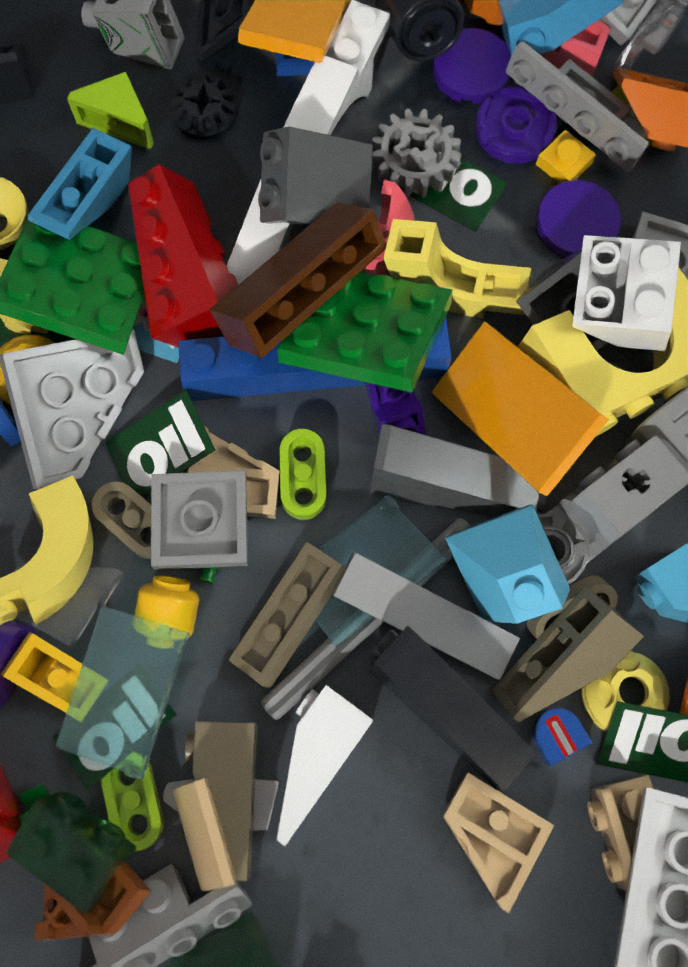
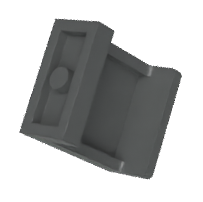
M291 126L264 132L263 143L260 149L262 161L261 189L258 196L260 222L309 226L337 202L369 208L373 145Z

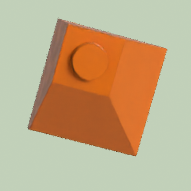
M615 67L613 77L648 139H652L651 145L667 151H675L677 145L688 148V83Z

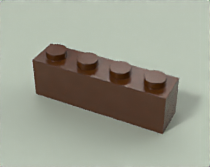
M339 202L335 203L209 310L229 346L263 358L386 249L387 244L373 209Z

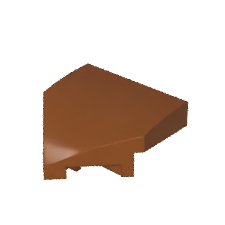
M82 824L52 865V871L39 870L38 880L45 886L43 918L41 922H35L34 940L44 941L116 934L151 892L95 826Z

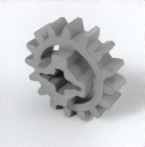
M410 109L405 110V117L401 120L395 114L390 115L389 126L380 124L377 137L372 139V167L378 168L377 179L383 181L389 178L391 182L404 187L406 197L411 195L413 189H418L422 197H426L427 189L431 186L437 192L442 191L444 180L452 182L455 169L459 167L461 140L460 138H453L455 127L448 125L443 128L441 126L443 116L440 114L433 120L428 119L426 109H422L419 117H413ZM395 143L396 146H394L393 153L390 155L389 149ZM442 152L443 158L438 164L436 159L438 153Z

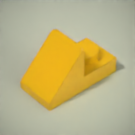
M31 632L27 634L1 672L3 677L81 722L84 721L109 682L105 677Z

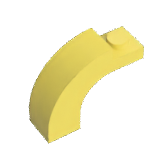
M393 219L383 258L392 278L417 283H428L437 287L452 289V304L448 311L477 318H484L485 311L525 315L516 300L531 285V268L486 264L468 260L455 254L444 245L436 222Z
M73 475L29 493L35 516L43 530V538L37 553L26 565L0 578V626L9 620L15 619L19 613L27 609L35 625L47 619L61 609L75 595L88 573L93 555V532L85 498Z

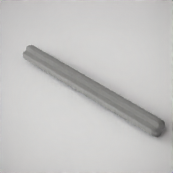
M462 518L456 519L405 566L398 575L422 587L453 558L445 538L450 534L469 528L471 525ZM359 609L262 699L261 705L263 709L274 720L282 718L384 621Z

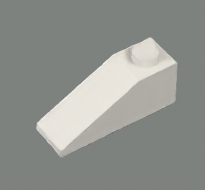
M327 685L320 694L312 689L296 711L302 719L296 727L277 841L283 846H286L373 722V719Z

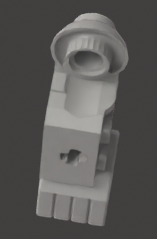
M688 387L641 423L625 441L626 447L614 456L615 459L604 469L600 466L579 483L580 486L565 496L549 512L537 514L550 545L557 552V561L568 584L574 582L580 576L588 562L688 485Z

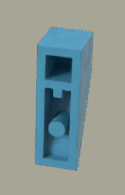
M498 0L503 35L511 56L515 46L521 41H524L539 54L553 51L623 4V0Z
M92 128L30 211L28 221L68 240L73 238L111 209L129 183L132 146Z

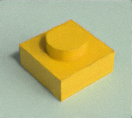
M564 130L539 154L536 165L560 184L576 180L593 163L596 154Z

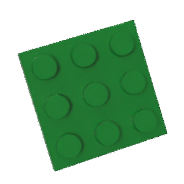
M27 218L0 277V314L124 355L145 295L137 243L87 226L68 240L28 221Z
M360 271L281 341L277 348L278 362L412 393L452 304V289Z

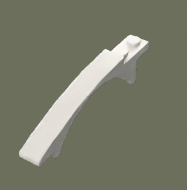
M354 0L351 1L323 62H314L284 127L291 126L331 135L348 107L359 97L368 98L372 89L374 56L390 25V13ZM261 180L226 266L228 272L235 275L238 284L288 244L293 224L290 223L267 224L260 222L258 196L261 189Z

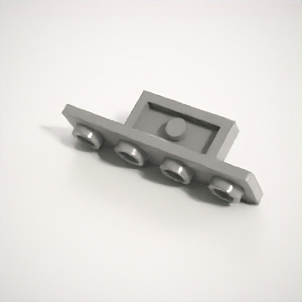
M524 41L519 42L515 46L506 68V73L518 85L523 86L540 100L549 110L556 113L572 126L581 136L588 139L605 153L610 160L629 172L648 147V142L624 123L632 109L572 60L569 59L562 67L557 69Z
M171 863L143 881L151 892L116 934L89 937L97 962L92 967H156L171 957L183 955L196 945L197 940L216 928L227 927L238 920L241 913L252 906L249 895L236 881L234 885L213 890L192 903L179 871Z

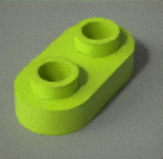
M296 429L289 432L280 444L281 501L285 511L293 518L299 520H308L316 517L321 513L326 504L324 443L318 434L309 429ZM299 450H307L311 454L310 458L306 461H299L294 455ZM301 492H307L312 496V500L308 504L302 505L295 500L296 496Z
M134 751L101 779V785L114 840L125 850L141 851L151 847L158 841L163 832L164 818L151 763L142 753ZM127 766H132L137 773L136 780L131 785H126L121 779V772ZM138 814L143 815L148 822L147 829L142 834H138L132 829V820Z

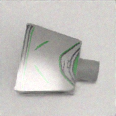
M96 0V2L86 1L82 6L81 17L83 24L87 27L99 28L112 52L131 59L172 69L185 36L170 0Z

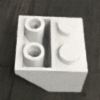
M584 235L572 327L617 347L665 351L672 329L681 242Z

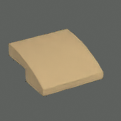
M202 778L172 790L200 890L210 891L234 885L237 878L208 778Z

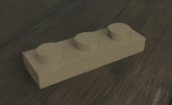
M306 542L229 658V661L261 686L271 689L332 596L331 593L345 566Z

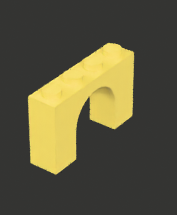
M678 266L671 334L665 351L653 350L654 366L652 371L644 373L628 372L616 368L605 361L594 349L585 333L572 327L574 316L570 310L531 326L518 346L609 419L597 434L600 435L616 425L618 417L627 413L630 419L635 418L655 405L653 400L663 396L667 402L688 387V280Z

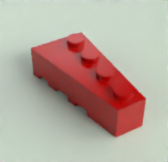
M158 164L129 182L128 186L151 338L179 348L178 341L214 338L223 334L209 309L239 284L235 275L228 272L222 258L225 252L220 241L215 240L211 233L210 226L212 223L195 184Z

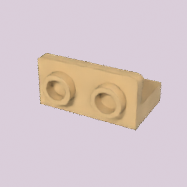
M640 775L589 789L592 801L587 802L589 817L594 829L597 832H602L607 851L602 852L605 871L609 880L612 883L617 882L618 888L627 891L644 787L653 789L649 775Z

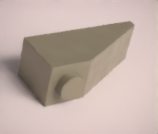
M585 586L491 691L510 716L517 722H520L610 673L644 636L620 613Z
M196 721L195 732L187 733L185 761L193 762L192 773L195 781L208 778L236 880L247 881L251 877L258 725L255 723Z

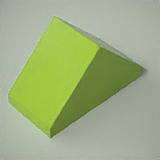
M126 72L70 92L67 100L77 124L91 129L95 128L105 134L151 149L154 142L148 120Z

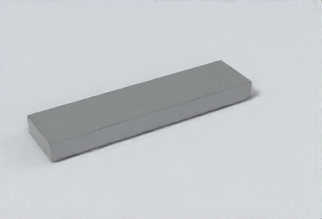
M352 552L331 595L401 631L408 625L427 644L499 681L520 640L519 637L355 552Z

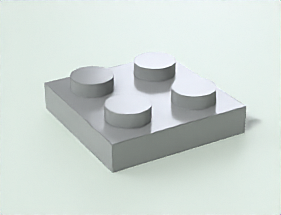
M245 470L151 474V567L154 570L248 566L247 476Z

